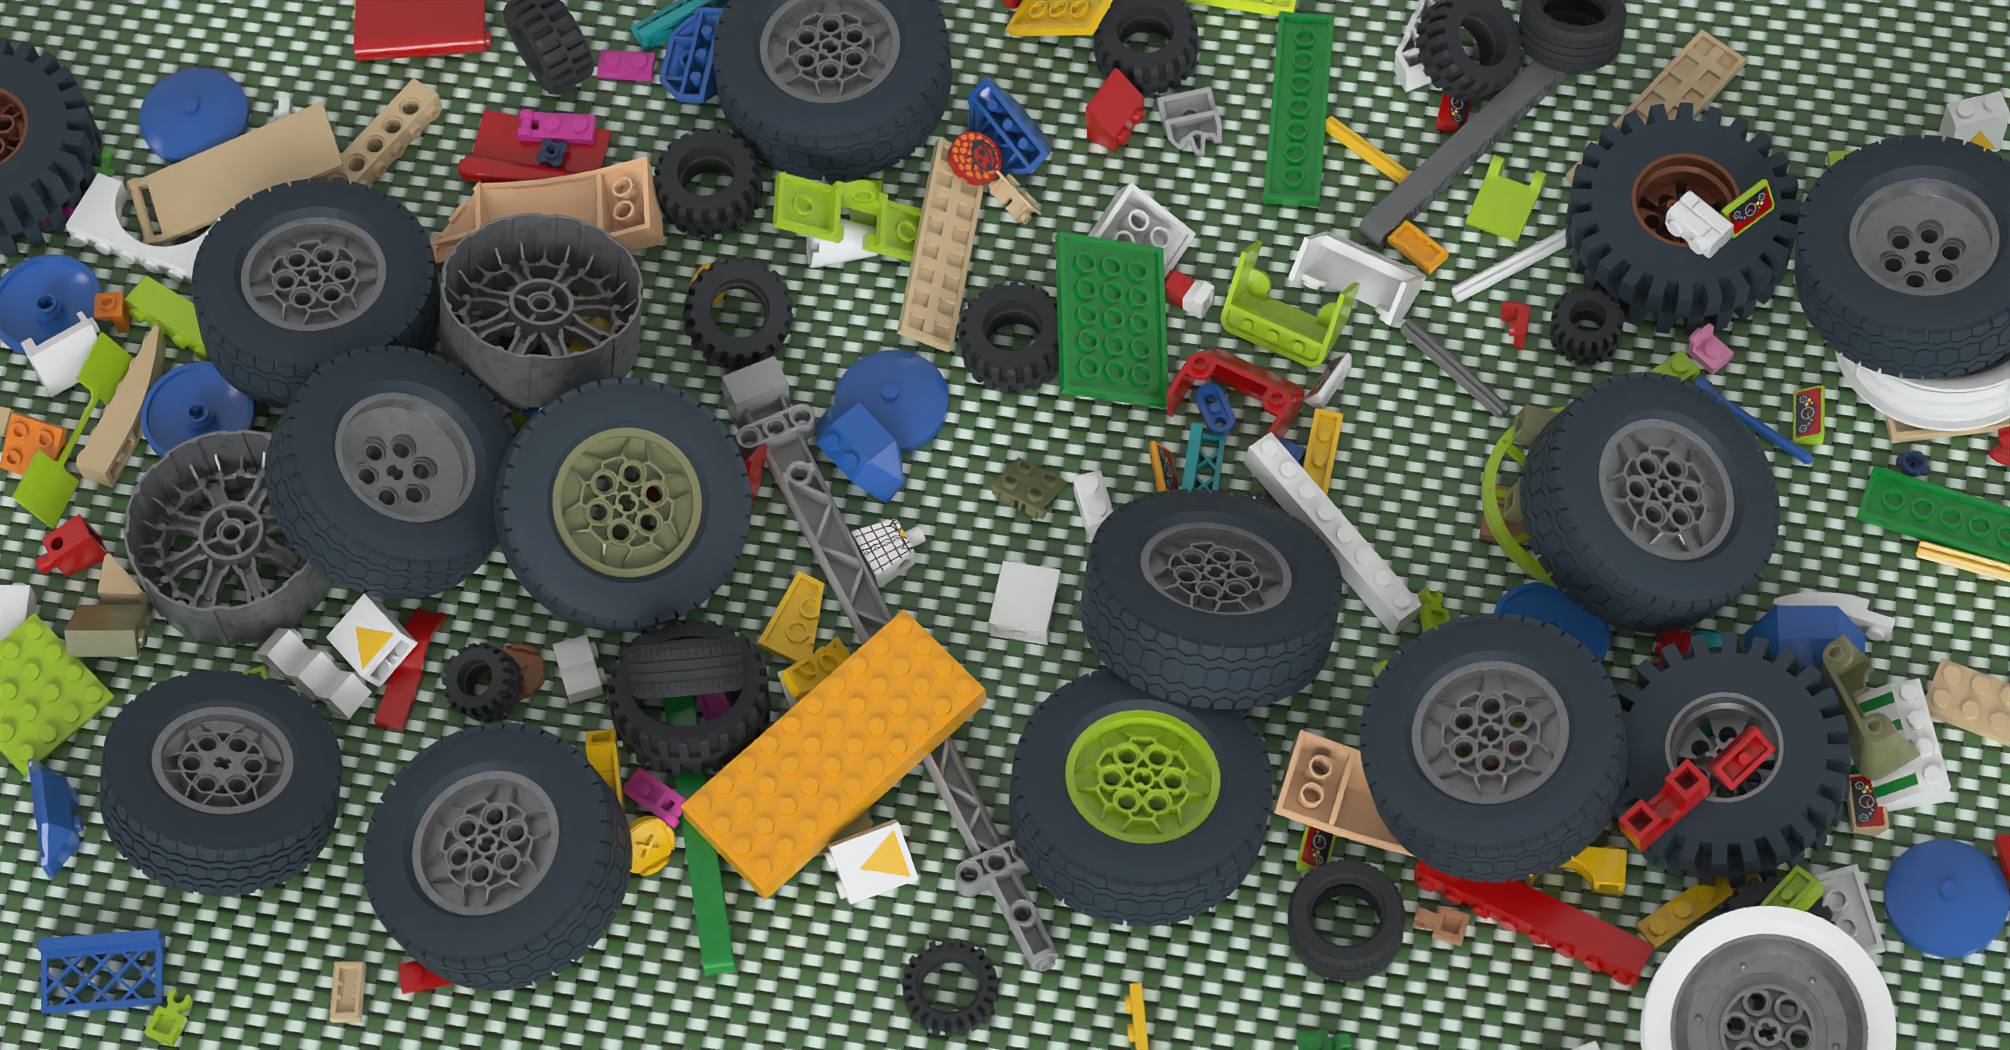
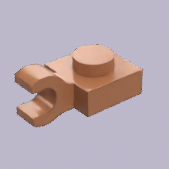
M1443 906L1440 907L1439 914L1424 908H1417L1413 926L1420 929H1434L1431 938L1461 946L1470 915Z

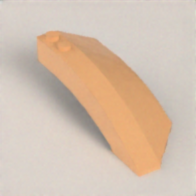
M647 156L597 170L547 179L500 183H481L479 181L473 188L474 194L465 204L461 203L448 218L450 223L441 234L436 233L430 240L436 268H443L454 246L468 233L478 230L479 226L506 216L541 213V215L558 214L569 216L593 224L611 234L612 238L618 243L621 242L629 252L664 243L663 220L650 161Z
M1300 729L1289 753L1274 813L1363 844L1413 856L1393 837L1379 816L1363 772L1360 750Z

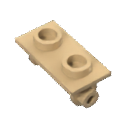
M998 170L996 171L1000 179L990 182L988 185L990 194L1003 206L1010 199L1012 200L1005 209L1018 223L1027 224L1031 220L1033 212H1036L1038 215L1042 214L1035 207L1038 204L1035 198L1027 191L1023 194L1018 189L1021 184L1010 173L1005 176Z

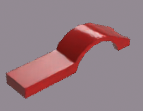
M418 607L406 623L404 629L418 644L391 674L374 719L377 726L404 732L423 682L424 661L428 646L435 632L442 630L447 617L446 613L433 614L425 612L424 608Z

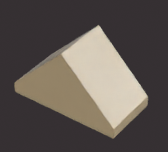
M110 553L106 554L103 560L97 592L103 604H149L142 589Z

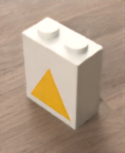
M2001 91L1946 104L1938 136H1942V141H1945L1946 136L1962 139L1963 145L1967 141L1983 146L1984 152L1987 148L1993 152L2000 151L2010 117V111Z
M365 593L354 603L353 607L326 637L363 679L378 687L386 681L418 644L382 603Z
M895 819L827 844L829 852L825 853V858L830 871L836 869L839 881L835 882L840 899L846 898L850 905L919 879L899 822Z

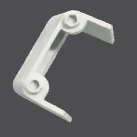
M1322 232L1304 237L1288 279L1291 281L1302 279L1304 280L1303 284L1312 289L1318 290L1320 286H1329L1340 292L1344 291L1353 282H1358L1360 285L1355 299L1375 307V311L1380 314L1378 318L1384 321L1385 324L1392 325L1403 320L1421 290L1426 275L1340 235Z

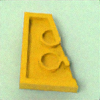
M798 570L760 637L757 646L792 664H795L804 657L808 658L813 655L824 583Z
M837 636L827 646L818 648L813 655L808 658L804 657L785 669L780 678L795 700L802 699L851 655Z

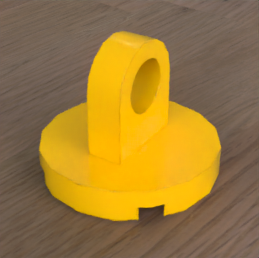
M643 816L632 821L629 824L633 847L631 849L633 852L632 870L630 871L646 876L656 873L667 865L670 860L671 850L674 851L676 844L674 832L669 824L656 816Z

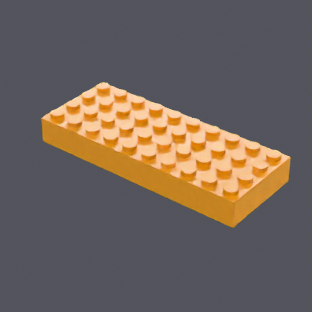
M903 609L681 805L683 815L766 901L824 849L827 844L852 824L986 704V690Z

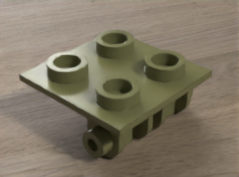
M1018 457L990 487L993 488L992 494L996 496L997 500H1001L1013 508L1019 503V511L1022 512L1025 509V513L1033 516V518L1043 519L1048 511L1045 506L1067 485L1068 481Z

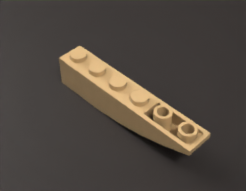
M154 325L151 332L143 339L139 353L131 360L126 376L118 383L114 397L105 406L101 420L92 429L88 443L77 456L75 465L84 479L113 488L143 434L141 426L142 405L148 391L161 378L164 367L167 341L159 326Z

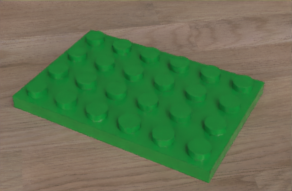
M1059 231L1055 235L1060 393L1166 408L1169 376L1163 248Z

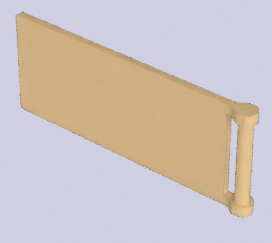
M318 102L142 178H132L125 185L127 192L132 196L144 237L142 243L162 246L167 242L216 222L218 217L223 216L229 209H235L237 203L247 197L252 199V195L267 188L271 192V186L285 182L288 183V186H291V181L308 179V182H310L311 178H320L343 168L344 164L325 106L322 102ZM147 186L162 234L154 235L142 191Z

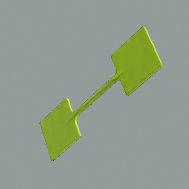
M100 332L75 378L90 390L91 400L65 449L56 461L38 449L12 496L15 501L52 529H55L80 482L66 471L64 463L97 401L100 399L106 404L111 402L116 393L118 383L126 376L130 362L134 358L103 332Z

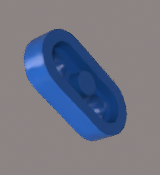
M1213 383L1200 386L1196 392V405L1207 430L1212 435H1230L1235 428V416L1223 389ZM1212 399V400H1214L1215 402H1214V403H1207L1206 400ZM1222 422L1225 426L1219 427L1216 424Z

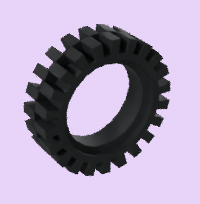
M942 938V944L936 945L935 940L929 942V949L925 950L922 946L917 950L918 956L912 955L909 959L910 966H905L904 978H902L903 997L908 1013H911L915 1023L920 1022L921 1028L925 1031L931 1028L932 1033L937 1036L942 1031L945 1032L946 1037H953L952 1032L958 1031L959 1036L966 1035L965 1029L970 1028L972 1032L977 1030V1024L979 1022L984 1024L988 1020V1013L992 1014L995 1010L994 1003L998 1001L999 990L997 974L990 957L986 958L985 951L980 947L976 950L974 943L968 941L964 945L962 944V939L955 938L954 943H949L948 938ZM946 963L961 964L969 968L979 981V988L975 999L965 1008L954 1012L937 1010L925 1000L922 994V985L925 977L931 970Z

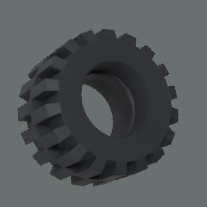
M1577 287L1572 289L1571 294L1565 292L1561 300L1558 299L1552 310L1549 336L1551 337L1552 346L1557 347L1556 352L1559 356L1564 354L1566 355L1565 360L1570 363L1572 360H1576V365L1583 366V362H1588L1590 366L1595 365L1597 360L1601 363L1606 361L1607 355L1612 357L1615 354L1616 348L1619 347L1621 341L1624 314L1623 310H1620L1619 302L1617 300L1612 301L1613 296L1610 293L1604 295L1602 294V289L1596 288V291L1590 290V287H1584V290L1580 291ZM1588 320L1596 323L1600 329L1593 332H1584L1578 330L1572 324L1577 321Z
M480 642L479 645L472 643L468 644V649L460 648L458 650L459 655L457 657L452 655L449 659L452 662L449 667L445 666L443 671L447 673V676L442 678V684L447 687L443 690L444 696L449 698L447 702L455 710L479 722L481 720L486 723L492 722L493 718L496 720L503 719V713L510 714L513 711L512 705L514 703L518 705L521 700L517 698L518 694L524 691V687L520 685V682L524 681V675L519 673L521 670L520 665L515 662L512 656L487 643ZM491 669L492 681L489 688L483 694L475 696L474 685L477 678L484 671Z

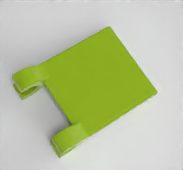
M1494 155L1465 224L1518 243L1534 205L1545 187L1547 174L1536 170L1530 186L1501 176L1505 166L1503 165L1505 158Z

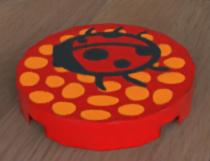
M979 132L960 134L953 141L948 151L949 165L954 174L959 178L962 177L967 180L966 183L970 185L983 186L988 184L998 175L996 171H1001V152L988 136Z

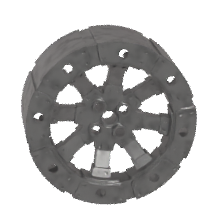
M525 213L506 216L481 225L478 230L468 233L454 246L442 269L439 341L446 362L450 361L462 368L463 376L468 372L480 382L478 388L484 385L495 397L494 402L498 401L506 406L526 410L529 407H544L557 396L574 387L592 381L626 377L634 365L639 348L643 300V280L640 269L631 253L621 242L618 243L614 240L611 234L593 224L573 217L558 214L541 215V213ZM514 286V289L512 291H499L506 287ZM575 290L586 297H576L570 291ZM482 309L499 311L497 316L483 322L469 324L474 311H481ZM582 317H600V319L607 320L610 334L584 322ZM503 335L505 337L514 336L507 351L501 346H493L487 343ZM564 339L572 342L576 340L588 347L589 350L583 352L574 351L569 355ZM537 345H540L544 352L547 351L548 355L528 353L530 350L533 351Z
M222 430L187 440L165 453L159 462L154 463L142 476L130 497L125 513L126 529H124V541L129 560L157 613L161 617H165L170 626L188 637L216 645H229L235 642L246 645L267 640L277 628L291 629L302 622L304 615L310 610L314 611L320 605L334 583V580L327 577L329 571L326 570L324 573H321L309 563L312 559L311 557L305 560L297 550L292 551L276 544L274 539L279 537V534H283V526L279 527L274 514L269 515L263 512L269 502L268 489H266L265 461L272 435L251 430L232 432ZM210 482H218V485L211 488L208 487ZM238 489H252L246 499L241 502H231L226 495L228 492ZM205 501L211 502L212 508L205 517L198 518L188 515L195 507ZM183 535L195 538L196 542L192 544V547L176 556L168 557V550H170L174 537ZM239 535L236 539L229 540L232 536ZM271 563L287 570L292 577L284 582L281 588L269 594L266 587H263L258 575L260 573L258 564L269 565ZM199 566L201 568L207 567V573L201 589H198L194 598L180 591L177 583L183 579L182 576ZM236 573L239 580L243 582L247 592L245 594L247 604L230 607V605L219 606V597L225 582H229L233 574Z

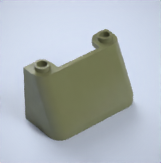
M1843 634L1830 642L1823 651L1821 664L1822 688L1826 690L1832 687L1837 695L1840 716L1845 715L1847 720L1850 756L1858 771L1869 780H1879L1921 754L1915 743L1911 739L1907 740L1894 727L1892 721L1885 714L1873 713L1867 717L1865 716L1856 698L1869 691L1865 684L1868 673L1871 674L1875 669L1869 658Z

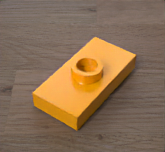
M1407 219L1387 237V242L1429 275L1449 255L1447 250Z

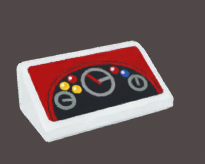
M1343 354L1330 362L1304 398L1305 403L1314 408L1324 409L1351 371V354Z

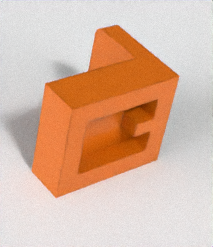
M123 291L95 294L94 317L96 320L109 319L110 323H114L118 333H129L130 315L128 313L129 308L124 300L125 295Z

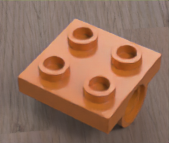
M18 412L12 413L0 468L24 475L38 449L52 460H58L68 443L65 441L68 428Z

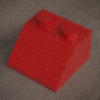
M1114 68L1085 108L1087 139L1115 153L1121 144L1125 145L1128 142L1136 124L1140 125L1145 117L1144 97L1123 73Z

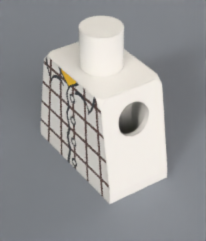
M896 519L851 532L877 588H881L916 563L913 547L926 541L919 526L904 532Z

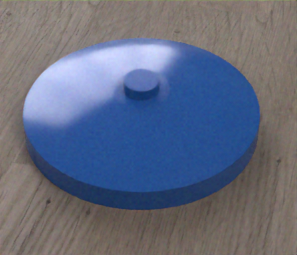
M208 68L181 70L162 79L146 95L139 113L140 130L147 146L158 157L173 164L245 134L250 119L249 104L240 85L229 75Z
M58 254L32 257L15 265L0 279V339L11 349L26 355L21 342L30 337L36 346L79 323L80 320L76 313L80 311L83 312L87 319L92 317L96 324H98L99 320H96L94 317L95 294L103 292L94 273L79 260Z
M902 350L879 351L856 361L841 377L834 398V405L862 402L899 440L901 454L914 451L931 441L943 427L949 410L948 389L940 371L922 356Z
M206 361L184 364L164 374L148 391L141 409V426L144 436L153 451L161 458L177 445L203 434L222 430L227 432L238 430L252 431L256 419L255 400L235 389L232 384H229L220 375L212 362Z
M1543 582L1527 583L1511 589L1497 603L1494 613H1500L1501 617H1503V613L1522 615L1523 620L1525 616L1542 620L1544 624L1550 623L1562 629L1564 633L1567 632L1579 640L1582 645H1585L1594 654L1601 664L1605 659L1611 640L1609 624L1599 620L1600 615L1595 618L1581 609L1583 603L1577 606L1564 594L1566 591H1561Z
M1945 839L1919 843L1901 854L1888 873L1883 891L1885 912L1897 934L1917 950L1943 958L1964 957L1987 947L2002 930L2010 905L2007 883L1997 865L1977 848L1963 842Z

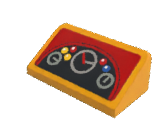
M1150 441L1149 453L1157 492L1167 490L1170 494V490L1180 489L1172 453L1156 441Z

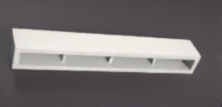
M1270 432L1248 448L1244 464L1280 506L1290 513L1289 516L1293 515L1304 522L1306 527L1309 526L1320 536V539L1324 540L1338 562L1342 577L1390 633L1395 635L1412 623L1420 611L1421 603L1273 433Z

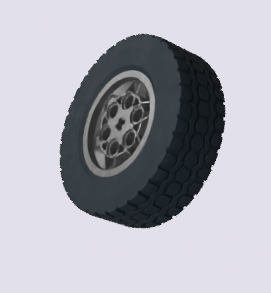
M207 670V673L198 671L187 673V676L178 675L169 678L167 682L163 680L151 686L150 690L146 689L138 694L135 700H131L122 709V712H119L106 736L100 772V811L105 829L113 845L116 846V849L124 859L127 858L128 863L138 871L141 869L142 873L152 880L158 879L160 884L170 888L177 887L179 891L192 894L199 892V895L214 896V894L235 896V893L244 895L255 893L258 889L263 891L272 888L276 883L281 884L291 879L293 874L297 875L306 869L308 863L311 864L319 856L329 841L338 813L342 777L340 747L328 720H325L324 715L317 707L313 708L312 702L303 695L299 696L297 691L286 685L283 687L280 682L269 678L262 679L260 675L251 673L246 675L243 672L228 670V672Z

